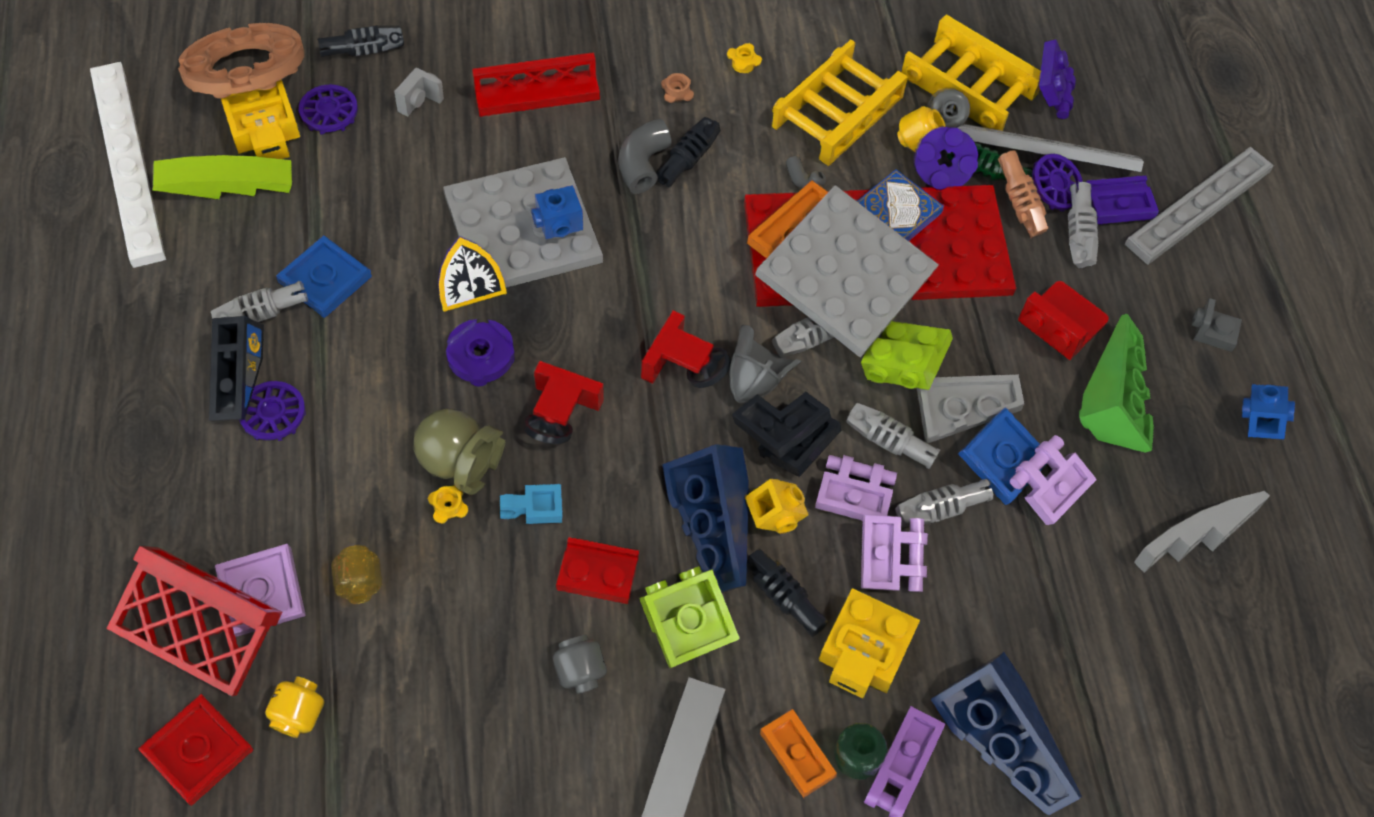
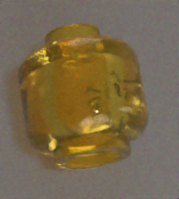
M360 545L346 547L332 561L334 591L341 598L348 599L353 604H361L369 601L371 596L378 593L383 583L380 560L378 555L367 547Z

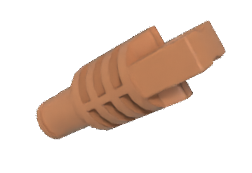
M1016 150L1004 153L998 158V162L1007 180L1005 190L1009 194V200L1016 211L1015 214L1020 224H1024L1031 238L1042 235L1048 229L1044 217L1046 211L1043 202L1040 201L1041 198L1037 193V188L1033 184L1034 181L1032 177L1025 174Z

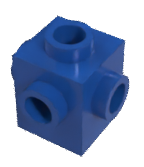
M573 185L559 189H549L543 193L535 194L536 208L531 209V214L535 227L542 228L545 239L564 237L570 233L583 230V210Z
M1252 384L1250 398H1243L1242 418H1248V437L1285 439L1287 421L1293 422L1295 401H1288V387Z

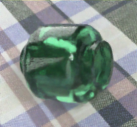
M855 723L847 726L840 733L834 748V760L838 769L845 776L856 780H865L874 776L882 767L887 755V742L883 734L875 726L867 723Z

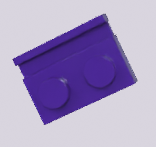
M1134 176L1086 181L1091 184V205L1097 212V223L1106 224L1154 219L1159 210L1151 188L1146 184L1147 177Z

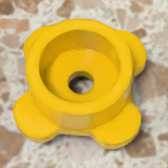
M745 43L737 49L730 48L727 51V57L732 59L733 69L739 73H749L762 62L761 56L755 53L754 46L750 43Z
M444 486L429 495L428 501L434 507L435 513L433 518L437 523L442 524L450 518L456 516L463 518L467 515L468 506L463 503V491L455 486ZM447 502L452 503L450 507H446L445 504Z

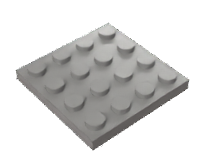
M566 157L443 187L458 236L477 243L489 252L500 268L505 287L603 263V254ZM573 185L583 210V230L570 233L564 237L545 239L542 228L535 227L531 214V209L536 208L535 194L543 193L549 189H559Z
M835 185L757 268L755 275L861 358L933 274L939 264Z

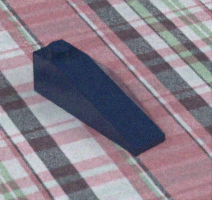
M715 444L662 464L668 499L672 507L678 509L685 523L682 525L685 535L690 536L698 551L696 558L702 571L713 570L721 593L746 586L748 504L745 496L749 494V480L743 448Z
M1005 652L974 669L931 698V701L951 732L961 741L965 739L982 754L980 757L989 765L993 763L1011 779V784L1048 816L1082 797L1025 682Z

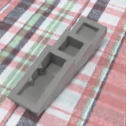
M1262 491L1230 499L1202 510L1171 527L1147 545L1134 563L1145 573L1167 552L1179 562L1201 542L1211 551H1214L1253 516L1270 495Z
M691 677L688 678L642 817L685 816L726 689Z

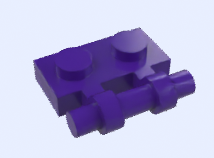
M1055 39L1044 42L1039 88L1048 106L1056 108L1057 117L1066 119L1069 117V111L1073 108L1074 98L1071 92L1075 88L1076 78L1073 75L1074 69L1068 67L1069 61L1066 51H1061Z

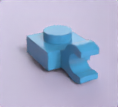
M561 484L525 485V495H500V518L513 519L526 514V524L562 523Z

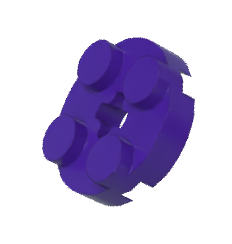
M943 126L934 128L927 132L918 143L914 154L915 170L922 181L936 189L942 190L950 186H962L978 168L977 147L973 139L958 128ZM944 149L947 153L953 152L954 157L951 159L952 164L948 167L945 164L939 165L937 161L941 158L940 152Z
M477 319L468 320L458 325L450 333L447 340L446 354L450 369L456 376L469 381L477 387L484 386L488 382L503 376L515 360L512 336L502 324L496 321L488 320V323H477ZM475 347L480 349L488 348L485 355H474Z

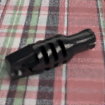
M375 25L348 29L344 32V35L317 38L321 57L348 53L349 56L352 55L354 57L380 53L404 45L403 33L399 25Z
M704 117L690 128L676 146L671 149L670 159L656 172L658 182L662 185L666 184V187H671L682 172L692 169L720 133L719 122Z
M760 548L749 555L747 568L754 575L753 581L765 592V595L772 599V602L779 607L783 614H791L811 637L820 633L826 627L828 620L807 599V590L800 586V583L793 578L790 572L786 571V568L779 561L776 560L774 562Z

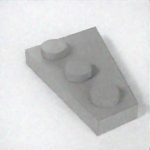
M1019 374L935 377L929 390L917 388L924 437L927 444L985 424L1005 407L1013 414L1021 411L1024 406Z

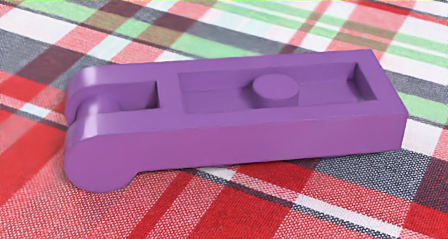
M910 706L864 803L872 808H875L877 805L890 812L889 817H902L944 729L945 723ZM887 782L901 789L897 798L883 791Z

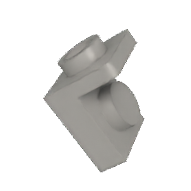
M417 67L394 91L397 110L407 117L415 108L423 104L425 97L439 104L444 99L442 81L436 75L427 73Z

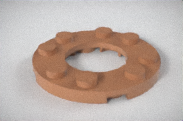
M273 23L248 24L249 28L241 27L232 31L231 28H226L209 34L186 48L178 59L180 63L178 70L183 83L193 92L213 94L215 98H225L231 94L255 89H271L276 86L277 81L298 71V66L301 64L305 53L301 37L292 28ZM255 48L270 52L267 61L255 62L253 64L254 69L248 66L236 67L229 72L225 68L218 71L213 69L214 64L220 58L227 57L236 51Z

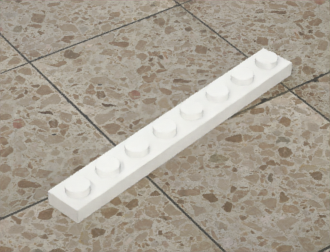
M121 62L90 68L129 260L133 268L166 260L124 68Z

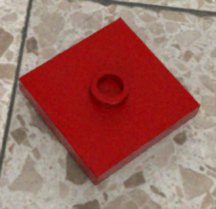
M202 694L138 748L190 806L195 804L254 750Z

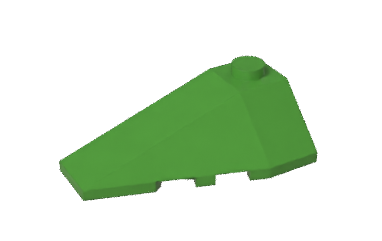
M1128 314L1120 317L1084 391L1079 417L1084 428H1089L1097 440L1146 453L1152 451L1154 425L1152 415H1146L1144 404L1145 400L1150 399L1149 388L1146 387L1141 372L1147 370L1143 335Z

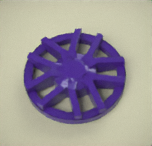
M332 84L321 85L311 89L302 97L299 103V114L303 123L308 126L310 131L316 130L323 135L325 132L337 130L343 132L347 125L355 122L354 118L358 111L357 100L354 94L345 87ZM322 92H330V96L322 97ZM334 92L342 93V95L335 97ZM318 95L319 100H310L313 96ZM338 117H342L344 120L340 121Z
M1047 154L1033 165L1032 171L1033 184L1037 188V193L1049 205L1051 210L1056 208L1060 211H1065L1072 208L1070 187L1076 184L1079 190L1078 183L1083 182L1080 172L1069 159L1062 155ZM1052 160L1058 161L1057 166L1054 164ZM1064 165L1069 169L1067 173L1062 170ZM1071 175L1074 176L1076 183L1070 180Z
M280 381L261 383L254 387L250 400L258 404L257 408L248 407L247 414L253 415V417L247 422L246 419L240 420V423L246 433L253 436L256 440L278 439V441H282L283 437L296 433V429L306 415L303 397L294 386ZM273 388L280 389L278 397L272 396ZM266 390L264 399L256 396V394ZM287 391L295 396L285 399ZM299 404V408L286 409L287 407ZM296 417V419L293 421L292 424H291L290 421L287 419V418ZM259 422H263L257 430L252 429ZM283 422L287 428L279 431L276 425ZM270 427H272L274 433H265Z

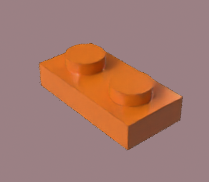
M793 709L761 728V736L803 798L836 777L837 772Z

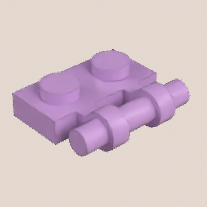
M1056 435L1048 442L1043 441L1035 449L1036 454L1029 461H1023L1016 468V474L1010 479L1011 485L1018 490L1026 483L1032 487L1033 490L1025 499L1046 525L1054 524L1097 480L1076 453L1068 454L1065 458L1061 455L1059 450L1064 446V441ZM1045 464H1048L1052 471L1044 477L1039 470Z
M829 455L826 468L839 471V474L824 472L815 508L863 521L864 515L887 516L893 489L881 487L880 483L894 486L897 472L885 470L884 465L876 463L870 466L853 461L854 457L843 455V458ZM849 474L869 479V483L851 479Z
M863 516L861 589L898 591L900 589V576L909 577L908 591L923 592V578L927 577V566H923V554L928 536L927 533H924V519L910 518V532H901V517ZM901 544L909 545V565L900 564Z

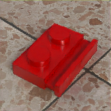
M568 537L556 588L558 591L628 604L639 560V551Z

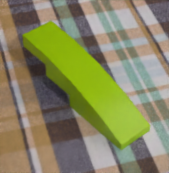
M217 155L157 160L153 163L152 190L220 199L221 192L255 196L256 189L289 193L292 186L291 160L257 156Z

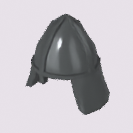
M749 325L740 326L737 345L729 368L730 389L735 401L738 403L748 402L757 394L761 397L770 394L781 380L802 362L799 359L781 358L779 355L753 340L754 330Z

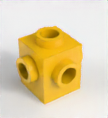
M769 479L745 496L756 528L783 534L794 530L798 526L797 523L809 515L804 504V495L797 485L793 483Z

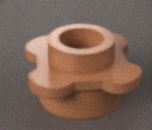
M681 73L671 74L662 80L661 87L665 89V101L673 103L675 101L692 100L694 92L690 90L691 80Z

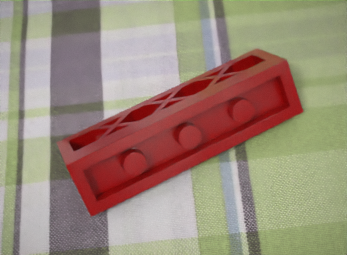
M594 52L472 69L480 117L600 100ZM588 65V70L575 72L573 69L576 66ZM546 70H557L554 75H543ZM524 73L527 75L524 79L515 80L512 78L516 74ZM493 77L497 79L494 83L481 85L480 79Z

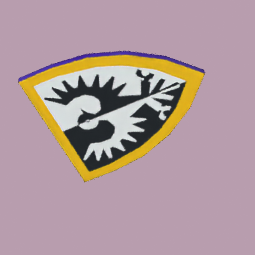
M458 236L447 251L440 267L438 288L443 312L507 294L500 268L489 252L477 243Z

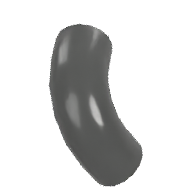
M661 118L645 123L631 131L621 144L618 165L625 184L633 194L643 193L654 186L658 177L649 162V158L656 152L671 147V136L668 127Z

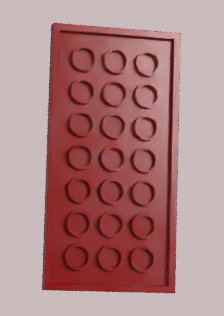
M950 186L942 190L934 187L921 188L942 204L944 208L942 214L909 242L939 265L910 300L1013 296L1016 285L994 186ZM848 190L844 192L855 201H858L870 190ZM798 192L745 194L744 207L748 236ZM749 245L756 307L792 306L793 304L755 275L757 268L767 258Z

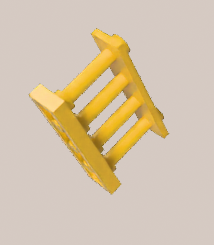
M947 14L939 21L934 40L936 44L921 58L908 51L905 54L901 73L908 76V81L918 85L932 95L943 88H954L962 92L968 98L970 104V114L968 117L981 124L984 128L1003 131L1009 114L1006 109L1021 94L1032 101L1040 91L1041 71ZM947 49L959 56L960 59L944 73L931 64ZM972 64L985 73L969 88L956 79ZM997 79L1010 87V89L996 103H993L981 94Z
M851 39L843 47H837L826 62L785 98H779L772 109L774 113L772 127L777 130L787 120H790L819 140L821 146L819 160L827 166H830L903 98L908 76L897 71L890 79L885 78L883 80L853 60L855 42ZM846 69L875 88L876 91L871 96H864L836 76ZM825 86H828L858 106V108L852 113L848 112L846 114L817 93ZM808 102L839 123V125L833 131H826L798 110Z

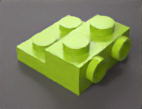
M892 321L883 331L881 337L877 338L868 348L861 361L867 380L875 383L902 385L909 389L929 390L952 342L951 330Z
M699 566L680 573L681 581L668 586L666 580L646 587L647 595L639 598L653 633H656L669 668L740 639L712 569L701 572Z

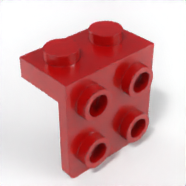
M1057 281L1042 296L1034 292L1027 298L1018 321L1067 359L1071 360L1107 324L1109 317L1066 283Z

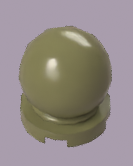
M443 409L433 411L420 423L414 432L413 450L419 464L431 475L443 479L454 478V486L468 495H473L485 486V483L480 480L488 468L496 470L504 451L505 440L500 438L503 434L501 430L491 425L480 429L476 420L466 412L455 409Z

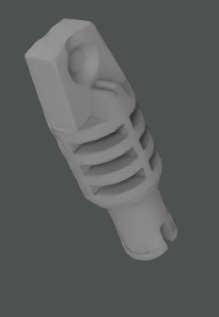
M1079 182V190L1076 184L1070 187L1072 209L1068 213V235L1073 263L1078 268H1084L1096 264L1099 240L1097 236V212L1091 205V184Z
M301 281L276 290L266 287L234 298L212 310L211 315L212 318L246 316L260 322L277 316L280 313V309L301 302H307L308 296L306 292L294 295L295 292L305 289Z
M807 317L776 335L772 343L782 358L804 352L834 337Z
M856 403L847 418L846 423L868 440L896 456H901L903 453L923 464L928 469L931 468L940 452V449H936L913 436L914 432L910 427L905 426L883 412L860 403Z
M982 479L979 482L962 487L951 484L921 493L899 504L895 510L897 516L901 517L903 528L910 527V518L924 519V525L963 514L968 506L993 500L992 488L985 489V487L990 486L987 479Z

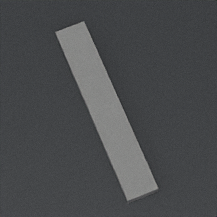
M967 124L957 127L967 133L973 141L1046 155L1059 154L1067 159L1138 172L1142 171L1144 163L1143 159L1137 155Z
M1249 147L1128 237L1124 245L1149 265L1269 174L1274 165L1252 147Z

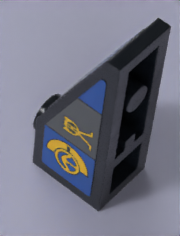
M246 316L212 318L209 421L245 420L263 360L264 325Z

